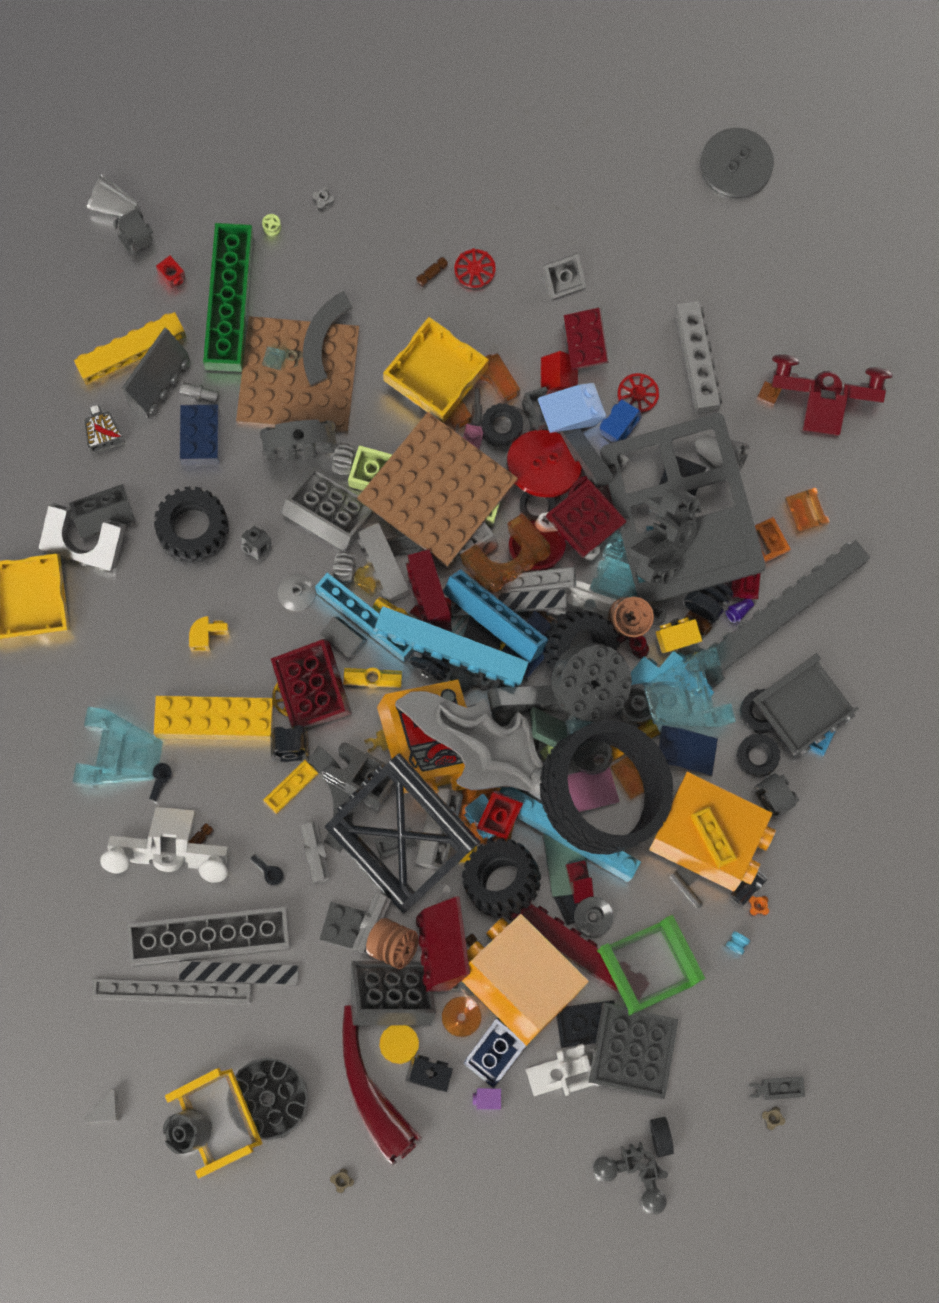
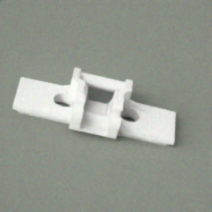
M576 580L577 587L561 588L566 589V603L587 610L584 607V603L586 600L591 599L595 602L596 606L593 610L588 611L596 612L605 617H608V610L612 603L616 601L610 597L589 591L591 584L587 582L584 583ZM549 610L548 614H566L567 610Z
M583 1043L578 1044L577 1047L569 1050L556 1051L557 1060L525 1069L533 1096L563 1088L565 1096H568L569 1093L593 1085L596 1087L600 1086L588 1083L589 1078L569 1085L565 1081V1078L591 1070L589 1059L593 1057L594 1048L585 1051ZM553 1069H559L562 1072L560 1080L555 1081L551 1078L550 1074Z

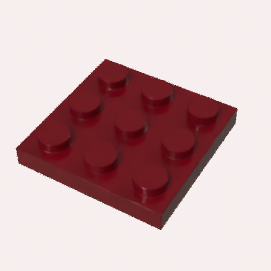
M590 480L586 481L545 516L583 559L627 522Z

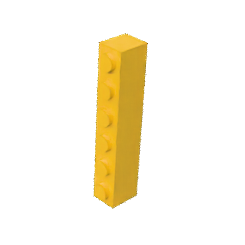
M167 313L155 322L150 321L138 330L133 329L121 338H114L109 344L100 345L88 354L83 353L79 355L74 362L85 384L88 385L142 359L164 327L171 332L177 341L186 338L185 330L176 313Z

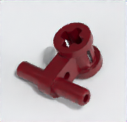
M619 635L616 638L617 641H620V644L627 639L633 655L637 658L646 657L649 653V646L644 636L627 637Z

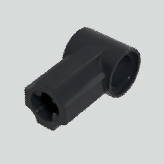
M758 870L751 885L742 881L730 896L736 903L743 906L755 891H758L764 885L768 878Z

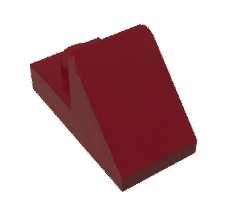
M585 860L566 864L565 867L574 903H580L586 898L594 897L592 877H589Z

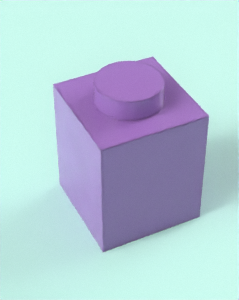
M477 1088V1093H473V1105H477V1110H501V1089Z

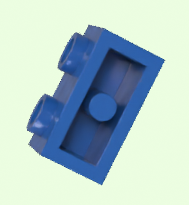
M621 399L618 404L613 406L608 418L603 419L601 422L600 431L602 436L613 443L626 439L642 418L640 410Z

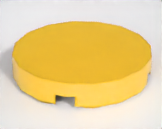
M392 1025L383 1031L379 1047L386 1060L394 1064H404L415 1057L419 1047V1040L411 1027L407 1025Z

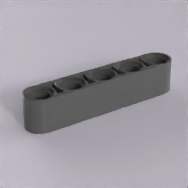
M552 685L494 688L487 693L490 709L493 713L530 712L533 707L541 711L563 710L557 703L554 691H552Z

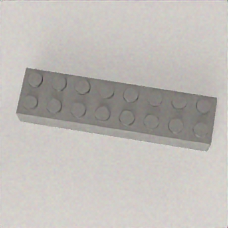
M286 907L127 924L129 960L132 966L291 949Z

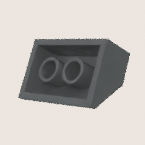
M123 484L69 503L81 538L91 537L95 533L100 532L103 522L108 519L122 524H128L131 520L135 519Z

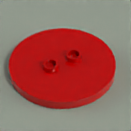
M534 430L522 434L510 446L506 460L507 470L518 478L515 484L523 491L537 497L549 498L565 494L579 479L582 469L580 462H575L561 434L556 432L550 433L549 430Z

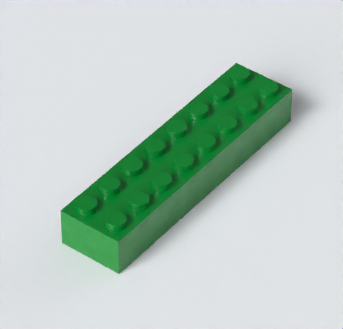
M215 223L203 357L205 370L242 372L254 237L252 225Z

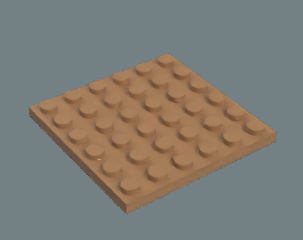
M249 316L236 423L275 427L276 424L293 421L319 420V422H324L328 420L335 423V432L348 433L359 326L332 324L322 346V363L328 379L311 387L306 377L303 357L299 359L298 366L294 367L295 360L290 361L287 358L284 362L281 360V357L285 355L287 350H296L303 353L305 335L311 322Z
M427 412L357 499L424 550L430 549L431 555L448 567L518 481V478Z

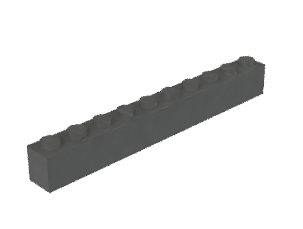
M855 540L852 543L847 542L840 548L842 551L837 555L835 552L826 558L827 562L823 565L818 564L815 566L808 577L803 575L796 581L798 584L793 588L791 586L786 588L779 599L775 597L767 603V608L764 610L760 608L752 615L753 618L751 620L741 622L737 626L738 630L734 633L732 631L728 632L723 636L724 640L719 644L717 642L712 644L708 648L709 652L707 654L720 672L723 673L866 564L870 556L858 541Z

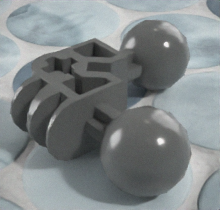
M459 669L454 671L449 681L459 680L462 693L469 691L472 686L481 685V690H488L491 686H493V689L500 688L499 679H489L482 672L471 675L467 670ZM503 680L501 681V688L510 687L505 685ZM515 712L491 713L492 719L501 727L508 726L511 719L516 715Z
M639 1142L638 1148L630 1144L629 1150H625L621 1146V1160L615 1161L609 1156H602L594 1162L593 1173L602 1182L614 1180L620 1172H626V1175L633 1174L636 1170L640 1171L638 1175L639 1184L644 1183L645 1192L641 1198L643 1209L652 1215H657L665 1209L667 1205L666 1196L661 1190L657 1189L655 1180L667 1178L668 1172L658 1166L651 1152L644 1151L641 1142ZM643 1156L645 1157V1159H649V1162L646 1166L644 1163L641 1162L632 1164L633 1162L640 1161L643 1158Z

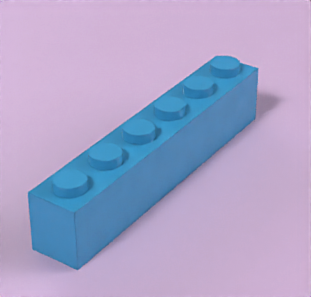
M462 569L449 577L443 593L450 600L471 615L524 660L530 663L541 655L548 642L544 635Z

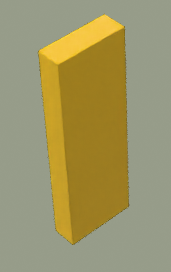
M304 760L263 801L278 814L319 773Z
M710 807L692 814L691 818L718 869L736 861L737 857Z

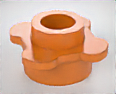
M752 896L749 899L751 915H767L769 913L767 908L768 898L766 896L757 898Z

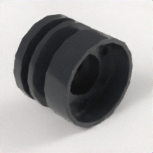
M723 583L688 593L683 600V604L689 611L692 610L711 620V623H717L724 611L721 606H727L728 600H731L734 593Z
M426 651L424 653L414 652L415 656L411 657L409 661L413 667L427 677L445 681L447 677L445 673L450 672V668L446 663H449L450 660L442 658V660L436 659L431 656L432 653Z

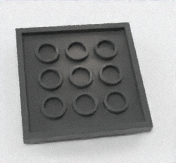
M603 1003L588 1083L665 1099L678 1019L639 1011L629 1016L627 1007Z

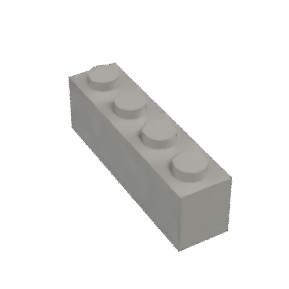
M377 523L359 531L360 538L357 540L361 549L365 548L368 553L365 555L368 565H373L375 569L372 574L376 582H381L383 588L380 591L383 598H388L389 602L392 603L410 595V590L380 524Z
M438 788L439 792L437 794L458 816L463 794L451 789ZM427 813L423 832L447 835ZM421 840L415 863L429 869L439 870L447 862L450 843Z

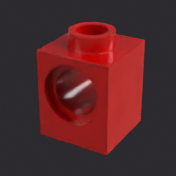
M171 255L156 265L158 274L171 289L175 286H180L186 278L184 270ZM171 271H175V272H176L175 275H172V276L168 275V273L171 272Z

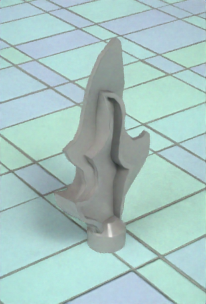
M418 691L410 692L395 702L396 707L405 713L426 735L460 755L465 767L462 775L456 780L458 785L470 790L514 787L529 791L530 794L541 800L540 776L543 764L535 750L532 730L527 720L519 712L511 719L508 726L501 727L492 719L489 706L484 699H481L475 706L466 708L439 695Z

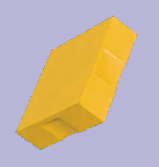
M428 317L413 335L408 346L395 357L383 372V380L444 423L488 369L489 359L468 344L455 338L450 331Z
M60 554L34 556L13 561H0V639L70 630Z

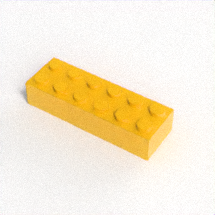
M156 696L154 735L156 738L270 741V734L273 732L274 702L272 698Z

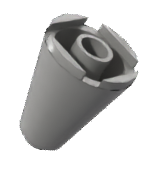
M103 175L98 178L92 190V196L87 203V209L116 216H123L132 210H140L137 200Z
M706 434L702 437L699 436L695 442L696 451L715 467H722L723 461L716 437ZM731 440L738 468L741 471L748 456L745 451L746 449L749 450L750 447L746 443Z

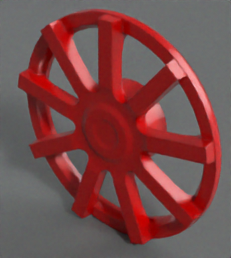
M472 248L459 255L455 262L454 271L457 279L463 285L470 288H480L491 282L495 275L496 266L495 261L487 251ZM472 253L473 261H470L465 255ZM476 253L482 254L478 261H476ZM485 257L490 260V263L481 264ZM461 259H464L468 265H460L459 262ZM492 266V273L483 270V268ZM458 268L467 269L463 274H458ZM481 273L489 276L490 278L486 282H483ZM468 274L471 276L469 284L462 280ZM474 277H478L480 285H472Z
M630 374L619 384L617 391L618 400L620 402L621 399L632 398L629 404L633 405L637 401L638 409L642 414L653 409L658 402L659 388L657 383L646 374ZM641 376L639 385L634 383L632 377ZM644 377L651 381L646 387L642 386ZM629 379L633 388L624 386V382ZM653 385L655 386L656 393L646 392L647 389ZM621 388L630 392V394L621 396ZM646 396L655 397L654 402L648 401ZM641 400L649 407L642 409Z

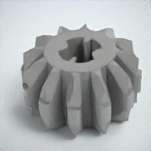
M348 443L338 444L332 461L333 472L339 475L350 474L356 453L355 446Z
M343 551L335 555L333 577L342 584L351 583L354 579L356 565L354 553Z

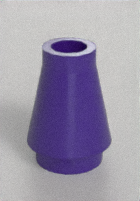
M744 599L728 606V609L725 611L727 618L732 623L740 622L748 611L754 607V603L751 599Z

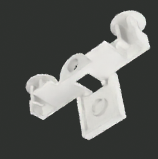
M156 807L148 839L110 836L107 845L108 852L101 856L100 862L105 870L114 874L126 871L130 862L150 864V859H153L155 868L164 872L176 871L185 862L188 863V868L199 869L203 879L215 883L223 881L228 875L226 867L228 847L188 843L195 810ZM162 836L176 838V853L161 852Z

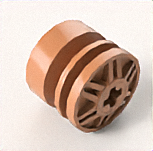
M626 596L612 603L608 610L607 618L614 625L613 630H617L620 636L638 637L649 631L653 624L654 614L652 607L644 599ZM629 613H630V616H632V619H631V620H627V617H625V614H629Z
M388 918L380 919L369 933L366 943L367 953L369 956L384 961L392 967L402 969L410 963L415 955L418 946V934L416 931L403 925L400 926L399 923Z

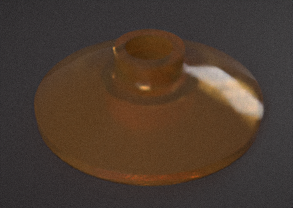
M456 997L451 999L443 1008L442 1023L450 1034L457 1037H466L473 1034L480 1026L481 1010L472 999ZM459 1014L465 1015L464 1021L458 1020Z

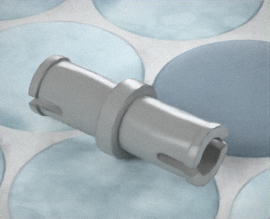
M184 381L181 384L180 393L194 396L198 400L201 398L214 403L218 400L219 391L204 388L203 385L197 386Z

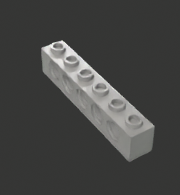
M699 301L677 304L676 316L696 414L718 411L720 404H722V395L717 391L719 381L718 377L714 376V358L710 357L712 347L711 342L707 341L706 337L708 335L707 324L703 323V318L705 317L704 308L700 307ZM693 320L697 324L691 325L688 323V321ZM692 338H699L700 342H694ZM695 355H702L704 359L699 360ZM699 372H705L707 376L701 377ZM708 389L711 394H704L702 390Z

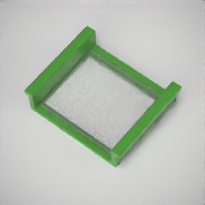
M673 915L666 917L660 923L610 945L609 943L602 945L597 950L601 954L628 1008L629 1016L687 990L705 979Z

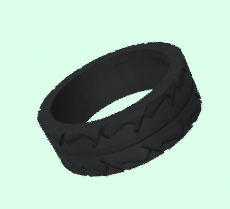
M610 720L588 724L560 740L551 749V754H548L542 766L540 798L544 811L548 814L546 816L558 834L579 850L592 854L610 855L634 847L654 836L663 826V821H666L671 811L672 792L674 791L673 777L669 764L666 762L660 747L646 733L633 725ZM583 742H603L614 746L633 762L639 772L645 795L644 808L635 828L627 835H613L600 831L580 815L573 803L568 786V769L573 754Z

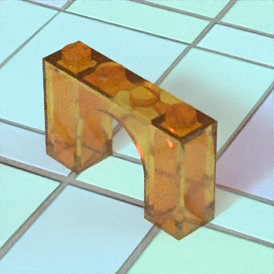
M499 354L487 355L489 367L478 381L489 383L495 389L503 404L520 396V388ZM461 401L448 417V420L455 431L472 422V415L464 402Z
M523 513L507 523L509 534L522 548L520 554L514 560L508 563L493 562L487 558L476 544L460 554L465 568L490 593L499 591L503 585L514 581L518 575L524 571H529L533 565L545 560L551 554L550 544Z

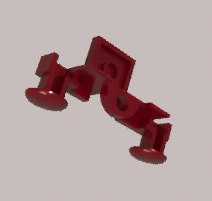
M777 354L772 357V361L777 363L776 370L773 371L772 387L809 392L803 423V430L840 435L847 398L884 403L886 394L885 379L893 377L892 372L887 369L870 367L865 371L870 376L868 383H861L860 385L845 383L844 387H842L840 376L835 372L823 371L818 373L814 379L799 377L798 374L791 373L792 366L799 365V360L796 357L787 354ZM827 376L834 379L830 385L823 383L824 378ZM821 390L833 391L835 399L821 397Z

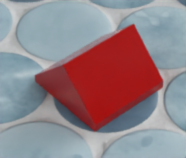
M558 351L541 357V388H547L546 394L578 385V370L571 369L568 353Z
M495 790L489 799L477 829L507 839L523 803Z

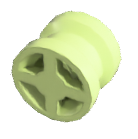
M268 214L263 218L262 226L264 233L270 237L277 236L281 231L279 217L274 214Z

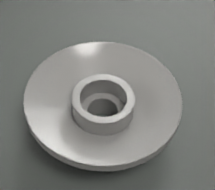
M301 574L287 576L278 587L280 603L291 611L307 609L314 602L316 596L313 582ZM298 588L300 592L295 594L293 589Z

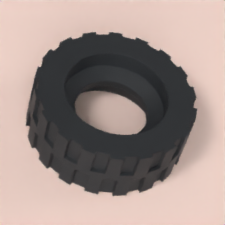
M498 403L486 410L482 419V431L489 443L491 442L499 447L510 446L521 436L523 417L520 415V411L513 405ZM501 416L507 417L511 421V429L507 433L495 431L493 422L496 418Z
M766 689L751 691L744 698L740 708V717L743 720V724L749 730H753L756 733L770 732L774 729L767 719L759 720L755 718L752 712V708L755 705L753 699Z
M757 733L756 735L752 734L746 737L738 747L736 755L737 763L741 767L740 769L746 775L754 778H763L770 775L778 766L781 758L779 745L772 737L770 738L766 734ZM760 746L767 751L768 759L764 764L756 765L751 762L749 752L753 747Z

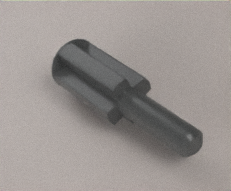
M479 388L475 389V403L472 405L471 425L474 426L482 425V405H480Z

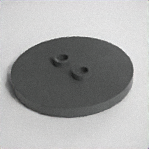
M729 128L716 133L706 143L701 156V170L707 183L717 192L730 197H747L760 191L768 183L774 167V157L768 143L757 133L744 128Z

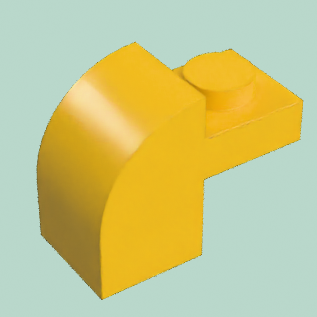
M208 616L196 620L189 632L190 650L210 651V636L229 635L228 623L213 621V624H210Z

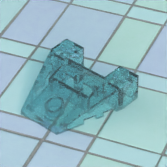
M716 647L688 654L680 662L674 664L666 672L660 674L644 686L653 724L715 728L736 722L731 703L714 707L704 670L721 666Z
M88 707L84 726L87 730L102 732L96 766L76 763L72 781L75 786L100 789L108 786H119L120 784L155 780L152 772L155 765L160 762L163 741L107 709Z

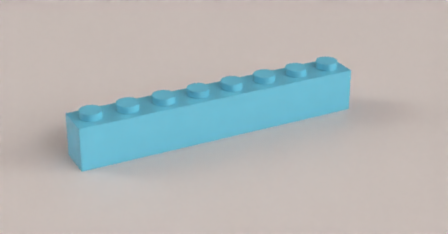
M384 606L380 610L373 629L374 632H377L376 635L381 638L387 639V637L395 639L394 642L399 645H411L415 651L432 653L431 656L436 659L442 660V658L450 660L449 663L452 665L468 667L467 670L473 673L482 672L486 674L487 678L503 680L504 684L510 687L521 684L528 665V661Z
M502 787L499 792L523 803L517 816L519 820L586 857V859L624 881L629 882L633 878L641 861L624 851L604 855L579 850L563 839L553 828L546 816L548 814L545 813L541 803L514 787Z

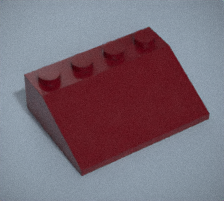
M322 639L271 658L291 728L296 725L308 728L335 721L352 714L330 642Z
M455 896L425 908L416 917V926L419 928L418 944L422 950L421 965L424 966L423 983L426 985L427 992L450 991L470 974L460 896Z

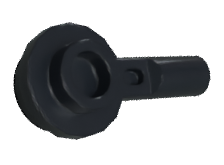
M158 763L153 768L152 774L155 783L149 797L151 800L157 801L163 783H166L171 777V768L166 763Z
M256 854L250 858L264 872V878L268 884L275 886L283 881L284 873L281 868L267 865Z

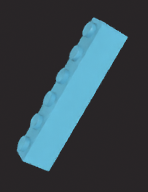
M326 573L315 586L318 595L404 663L415 651L411 645H399L394 642L395 639L390 637L384 639L377 636V632H374L373 629L379 613L329 573Z

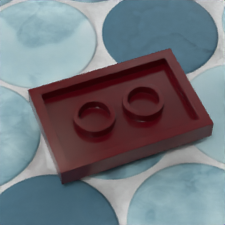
M598 307L563 315L571 369L578 370L609 363L601 309Z

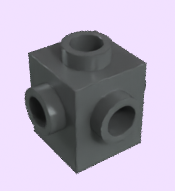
M255 525L241 536L243 551L251 554L257 560L272 550L271 538L264 530H260Z

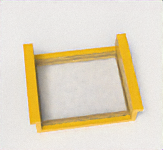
M217 1068L165 1095L167 1103L179 1100L183 1111L188 1109L198 1110L212 1124L208 1142L199 1149L205 1166L195 1171L198 1179L254 1152V1148L263 1144L232 1068L224 1071Z

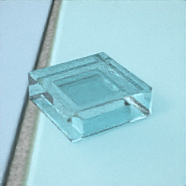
M267 346L262 365L281 370L286 354L285 351Z

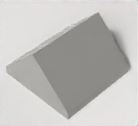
M578 253L543 265L542 276L552 299L587 287Z

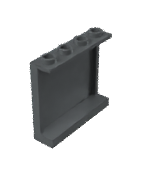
M818 653L811 656L753 699L794 756L799 752L801 755L811 749L809 746L814 741L816 744L826 738L824 735L829 730L831 733L841 727L839 724L841 721L845 720L847 723L856 716L854 712L859 709L858 707L853 708L818 662L821 660Z

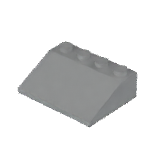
M314 467L286 498L281 514L341 550L347 551L358 537V532L363 529L373 514V511L357 499L360 493Z

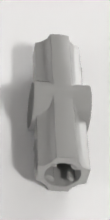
M317 822L305 823L301 825L305 843L304 850L307 863L310 865L313 883L327 881L330 877Z
M375 894L370 908L365 913L360 925V931L353 944V949L368 955L366 943L373 926L380 919L384 918L391 899L382 894Z

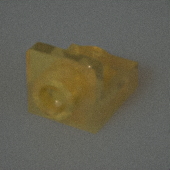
M366 564L363 568L359 567L354 574V582L373 597L377 592V586L371 577H365L370 571L369 566Z

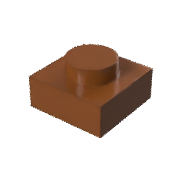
M765 381L757 396V400L774 407L782 389L774 388L771 383Z

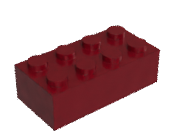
M430 549L407 555L409 562L405 563L407 575L412 585L414 598L418 604L419 615L422 617L423 622L453 632L450 612Z

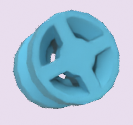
M733 931L732 939L726 943V946L732 951L743 955L745 952L744 948L746 945H749L750 940L742 934Z

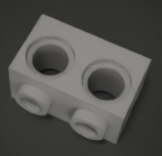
M485 522L459 553L467 567L499 547L494 534Z

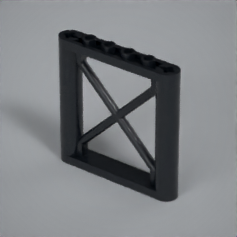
M398 753L384 767L382 765L373 772L375 776L372 779L370 777L361 784L363 788L360 791H354L349 796L350 801L342 803L336 809L338 813L324 827L404 914L481 841L408 761ZM389 777L396 784L397 830L354 825L347 817ZM404 788L447 835L405 831ZM357 834L398 838L399 880ZM406 839L450 843L457 853L415 892L407 884Z

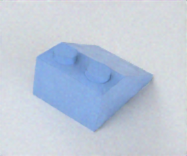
M594 383L573 386L538 398L550 433L593 427L606 417Z

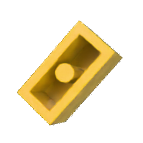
M689 617L678 620V624L674 626L671 623L661 625V630L655 631L662 653L702 641L696 619L689 620Z

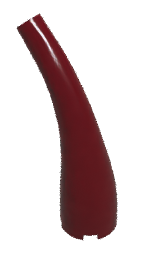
M345 1005L342 1044L344 1065L350 1091L360 1117L372 1140L389 1163L395 1165L397 1163L395 1159L399 1156L401 1159L405 1158L417 1146L414 1142L416 1140L421 1141L422 1137L368 1076L359 1046L360 1025H353L351 1005Z

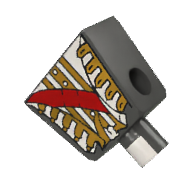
M99 405L92 406L89 409L91 417L84 419L87 445L90 452L94 453L125 443L123 435L110 411L102 413Z

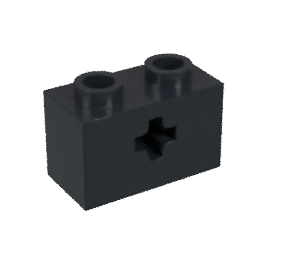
M418 1055L417 1058H411L405 1081L441 1092H447L453 1068L448 1067L449 1063L439 1060L436 1063L429 1062V1057ZM431 1069V1072H434L433 1076L426 1074V1070Z

